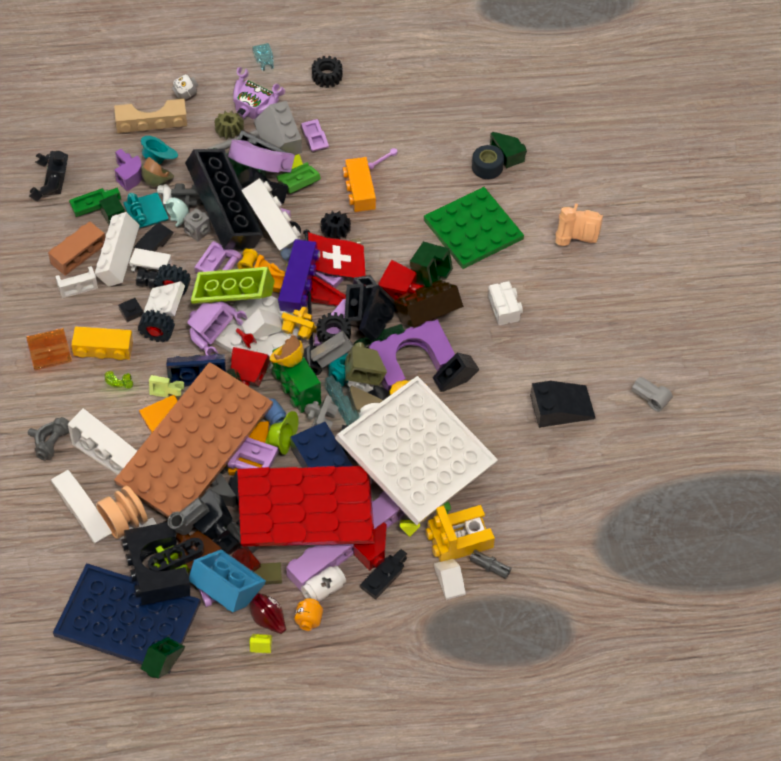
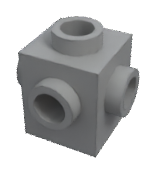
M197 208L183 218L185 233L197 242L211 231L209 216Z

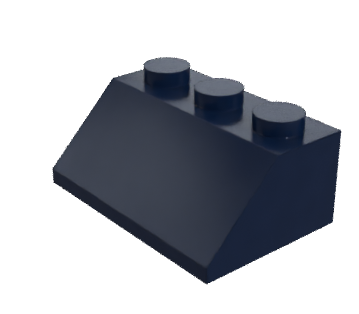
M225 354L167 358L166 367L170 383L183 381L184 387L190 386L209 362L226 372Z

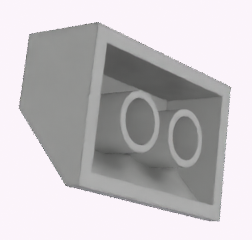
M287 101L270 104L254 119V125L260 138L285 150L287 153L294 155L302 153V139Z

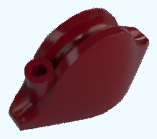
M257 593L249 603L253 620L263 628L282 634L286 631V625L281 605L276 599Z

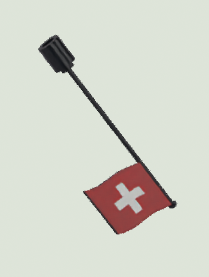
M308 229L303 231L305 241L316 242L317 248L320 250L319 261L315 263L316 272L350 279L366 276L363 245L352 241L319 236L310 233ZM308 291V314L312 315L311 291ZM312 332L309 338L310 346L304 349L303 357L317 376L321 374L322 368L317 361L313 362L311 359V350L316 348V346H313Z

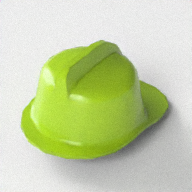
M290 411L283 422L272 424L267 434L265 443L277 447L283 455H286L291 445L290 437L297 433L299 425L297 413Z

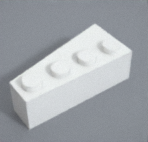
M84 408L68 423L72 445L117 475L137 452V450Z

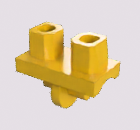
M302 307L300 311L294 310L293 315L283 312L281 316L284 320L281 329L283 332L292 334L295 326L299 327L298 336L305 340L310 338L312 332H317L315 323L308 321L312 319V315L308 314V308Z

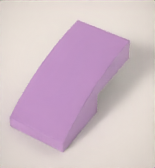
M318 119L301 123L304 137L312 152L329 148L325 133L321 130Z

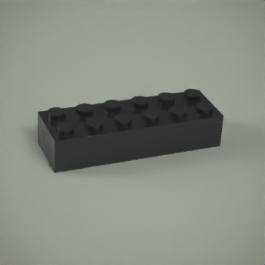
M193 149L185 164L223 250L255 248L263 237V233L248 200L241 191L243 190L225 149Z

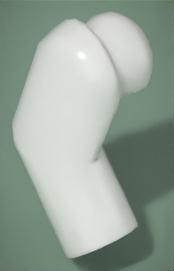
M167 184L158 186L157 192L159 195L163 194V206H165L166 201L172 198L171 189Z

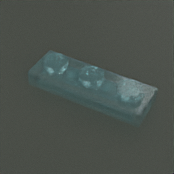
M333 376L325 378L326 390L330 397H332L334 404L339 407L338 411L346 425L349 426L359 419V415L356 410H352L348 396H344L342 393L343 390L340 382H336Z

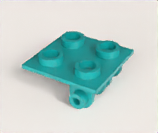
M158 192L139 198L136 194L129 193L127 201L123 202L127 213L140 225L139 228L169 220Z

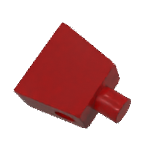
M394 260L390 261L378 283L394 300H398L399 296L403 294H413L416 292V289L424 287L416 283L417 273Z
M233 347L230 375L247 386L259 387L271 363L270 356Z

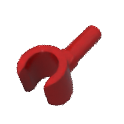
M239 328L235 330L242 337L247 348H251L250 343L255 342L257 344L252 333L245 334Z

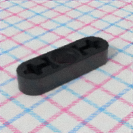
M190 538L149 558L148 568L153 571H168L189 563L203 555V541L199 538ZM191 547H198V550L195 551L194 549H191ZM174 553L182 555L179 560H172L170 558ZM154 564H161V567L158 568L157 566H154Z

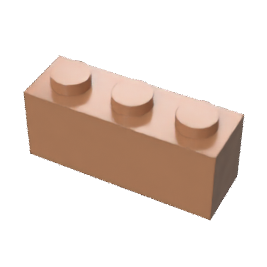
M89 221L48 252L50 264L66 276L103 247L105 233Z

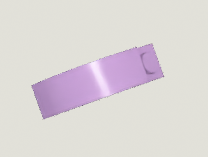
M232 139L228 157L250 167L279 173V171L291 172L295 155L263 149L248 141Z

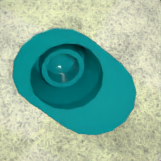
M143 136L141 138V144L143 145L142 155L145 159L150 157L158 164H161L165 159H176L178 157V153L160 139L153 136Z

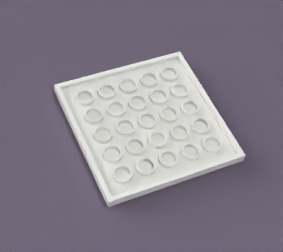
M418 376L339 432L335 437L416 525L424 521L436 511L437 507L443 506L498 461Z

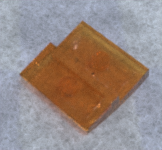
M64 328L26 337L34 370L72 362Z

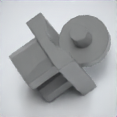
M326 395L320 407H318L319 403L317 401L306 405L305 412L308 414L307 418L313 420V417H315L312 427L326 422L331 429L333 421L324 417L328 415L334 418L339 409L337 405L331 403L332 397Z

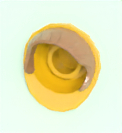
M292 334L290 339L285 340L284 345L271 354L269 357L270 361L281 366L294 367L302 360L304 353L301 340H298Z

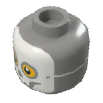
M185 74L174 80L172 89L178 99L187 100L197 94L196 87L199 85L194 77L190 78L189 75Z

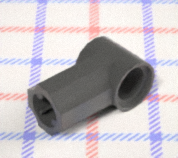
M198 497L182 511L173 512L168 518V526L180 535H187L191 532L193 524L209 512V508Z

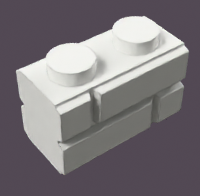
M509 281L490 285L488 287V297L498 325L518 322L520 314L523 313L521 302L517 303L516 288H512Z

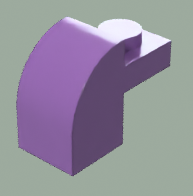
M119 149L115 152L116 161L119 165L115 169L116 181L126 191H129L142 180L141 160L138 155L132 158L129 153Z

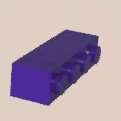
M294 240L278 298L280 311L294 312V310L300 311L302 307H307V293L312 289L311 278L316 274L315 263L320 258V250H318L316 242Z

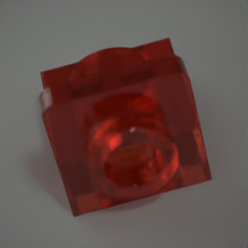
M247 546L236 550L231 556L253 572L261 567L260 562Z

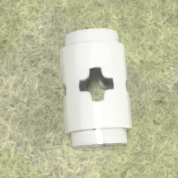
M329 566L320 572L319 575L307 580L305 585L301 586V591L305 598L315 599L320 602L328 597L329 594L341 589L343 584L346 583V578L338 566ZM325 582L327 586L322 587L321 583Z

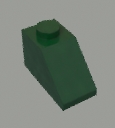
M497 132L490 133V145L499 148L503 152V165L506 169L525 162L527 149L518 138Z
M169 637L149 646L141 670L147 672L148 676L159 679L170 671L184 651L185 646Z

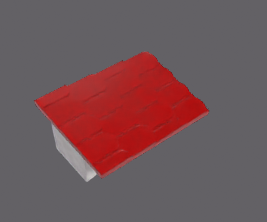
M361 466L237 469L240 534L243 547L375 544L370 475Z

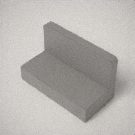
M341 331L311 350V359L313 362L317 361L321 368L350 351L353 344L344 331Z

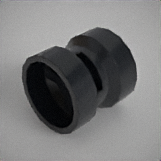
M140 268L137 273L136 285L139 287L148 286L150 289L157 286L155 285V278L158 271L153 270L150 272Z

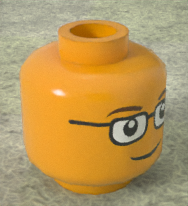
M304 599V601L299 602L294 617L295 622L305 631L317 628L321 624L323 607L315 599Z

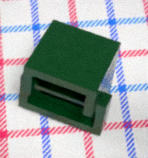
M424 241L409 261L411 270L417 273L416 282L423 284L426 288L432 286L433 282L440 280V277L447 279L453 270L449 248Z

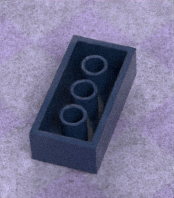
M322 422L290 437L291 450L302 468L353 466L326 422Z

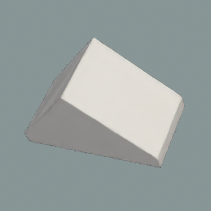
M258 308L242 324V328L245 334L252 333L254 338L257 339L281 332L282 324L278 314Z
M454 559L434 563L445 599L464 596L466 593L460 565Z

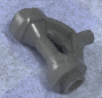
M64 417L55 418L53 422L41 426L38 430L33 428L28 430V435L33 436L35 439V452L39 459L43 461L52 459L55 452V442L60 436L69 433V420ZM52 433L49 439L45 441L46 437Z

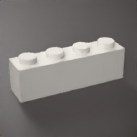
M259 178L241 190L279 251L285 248L290 249L295 239L300 240L299 236L301 234L296 226H291L289 222L291 221L290 216L286 211L283 212L280 206L282 204L277 196L273 197L270 193L272 188L267 181L263 182Z
M127 212L112 216L95 270V275L108 287L123 283L140 226Z

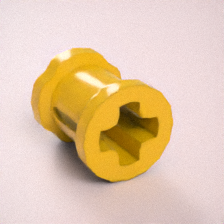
M246 248L242 253L241 261L237 264L238 269L253 268V264L258 258V253L255 250Z

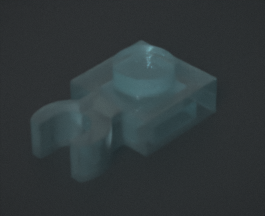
M269 43L252 46L256 62H261L262 71H265V65H270L271 69H274L273 53Z

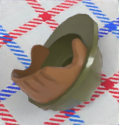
M150 157L147 158L141 167L142 177L146 184L157 187L165 184L168 180L174 179V175L171 172L161 168V165Z

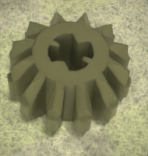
M224 111V114L219 113L218 118H215V131L220 138L225 136L226 140L228 138L233 139L235 136H239L241 130H244V120L240 117L239 113H233V111L227 113Z

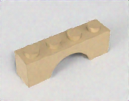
M184 99L167 100L160 110L151 113L141 112L134 108L132 104L114 106L117 133L187 126Z

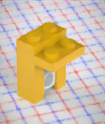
M481 505L447 514L444 506L436 508V516L428 520L425 533L427 539L433 543L432 551L434 556L438 557L440 562L471 555L475 549L482 552L494 548L495 537L491 528L486 529L482 517H485V513Z

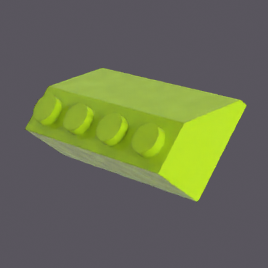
M268 267L198 272L191 303L272 296L275 281Z

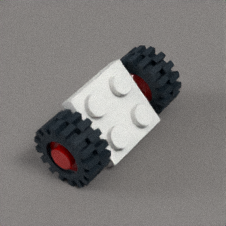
M164 264L162 267H159L155 278V285L157 286L152 288L148 302L138 325V331L145 338L149 337L151 341L154 339L156 342H165V340L168 341L171 338L175 326L171 316H175L181 296L187 291L191 280L187 270H182L180 266L177 268L174 264L173 266L170 264L166 266Z

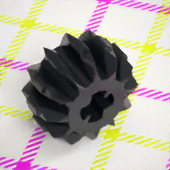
M340 210L337 213L331 211V214L325 213L324 218L321 219V231L326 238H346L347 234L351 231V220L347 218L346 213L341 214Z

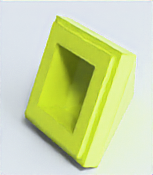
M412 520L399 521L400 528L409 537L420 527V524L416 525Z

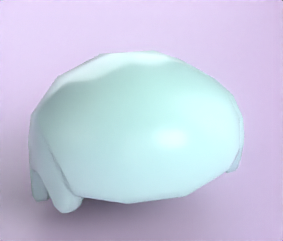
M178 198L168 199L165 205L166 210L171 216L170 220L177 221L175 226L178 227L184 223L183 218L189 213L188 207Z

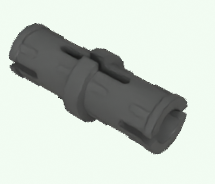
M476 549L470 557L471 562L484 567L487 572L492 571L504 579H507L512 567L497 561L495 557H489Z

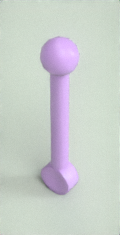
M392 148L390 153L373 163H368L369 169H373L375 165L391 155H397V149Z

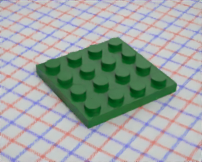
M485 187L424 215L425 223L444 247L449 248L450 254L462 269L524 239V234Z

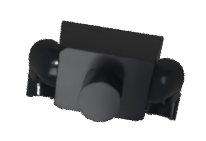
M59 150L50 151V154L46 156L38 153L36 157L39 159L35 163L43 167L47 165L44 186L40 190L35 187L30 189L31 194L29 197L35 201H38L42 195L45 196L49 193L61 194L68 154Z

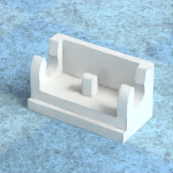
M135 248L129 262L130 266H132L131 271L134 272L137 266L157 270L164 264L172 266L170 254Z
M92 266L88 267V273L61 280L59 275L55 276L62 298L98 289Z

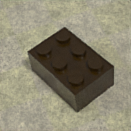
M443 280L435 281L432 283V286L427 288L420 287L413 294H403L399 296L398 300L394 301L400 322L411 327H416L426 321L464 307L458 287Z

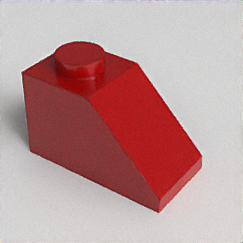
M385 522L374 529L375 544H354V556L369 571L377 567L385 559L387 524Z

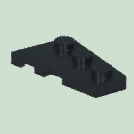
M379 285L372 287L359 330L370 341L378 338L385 329L386 323L392 320L393 314L397 311L394 304L395 300Z

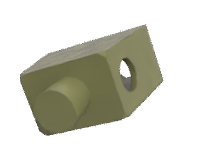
M361 342L354 344L345 359L346 380L380 386L387 370L378 351L365 348V345Z

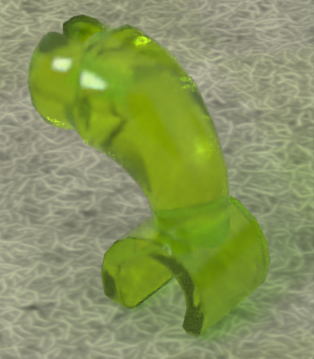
M107 371L104 374L105 381L110 386H124L127 389L133 387L132 377L129 373L124 374L122 380L117 379L112 371Z

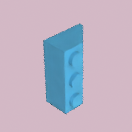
M218 550L195 559L189 575V580L192 584L231 612L247 607L266 582V580L223 550Z

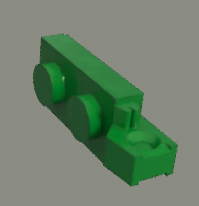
M118 187L111 190L101 188L70 199L69 203L75 217L100 209L99 201L116 194L120 200L121 194Z

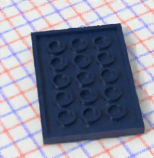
M86 563L53 631L54 637L142 665L149 646L167 637L183 644L201 604V600L192 596L141 605L140 597L136 598L134 592L136 583L132 582L129 576Z

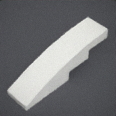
M69 470L51 479L71 514H74L94 544L112 534L101 514Z

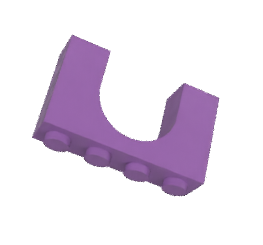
M438 320L426 321L417 328L410 327L402 334H392L384 341L380 342L378 340L370 344L369 349L378 351L387 370L381 382L384 389L389 391L391 385L397 381L406 380L396 360V353L402 347L414 345L424 349L430 356L437 372L455 355Z

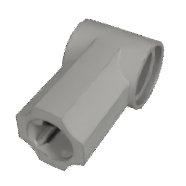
M639 377L635 381L631 390L647 400L649 406L658 412L673 398L669 389L664 386L657 387L643 377Z

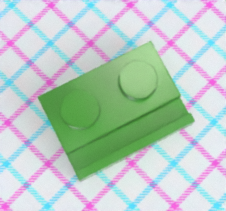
M308 162L293 168L291 172H285L276 176L278 183L288 185L287 191L289 193L296 192L321 179L320 173L312 166H309Z

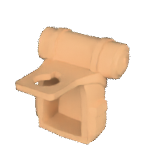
M576 203L574 208L563 207L559 214V225L555 234V242L561 246L569 245L571 239L596 243L601 231L603 215L590 210L577 211L578 204Z

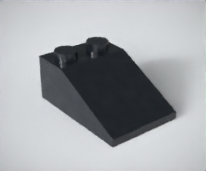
M551 380L532 383L530 397L539 428L595 419V413L586 385Z

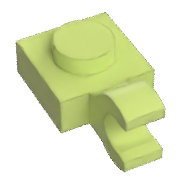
M153 375L149 379V395L167 398L169 394L181 396V389L184 390L183 381L170 383V378Z

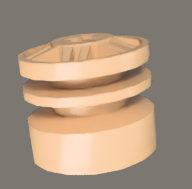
M124 486L121 488V492L116 491L114 493L116 502L107 496L96 503L98 512L116 539L124 536V530L129 529L128 523L133 528H138L139 523L143 525L148 521L142 502L129 486Z

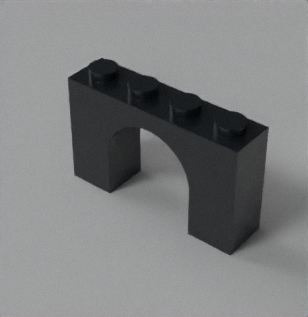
M168 522L124 530V539H121L123 551L128 553L125 554L127 566L132 568L130 570V578L132 582L136 583L134 592L136 598L140 597L141 605L190 596V580L186 567L168 571H153L143 565V561L148 556L157 553V547L162 546L163 549L177 545L176 533L168 526Z

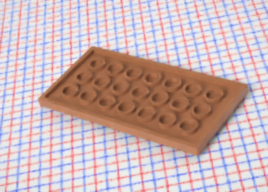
M209 362L114 479L115 483L122 488L129 486L140 500L169 518L173 512H180L196 498H201L271 409L273 402Z

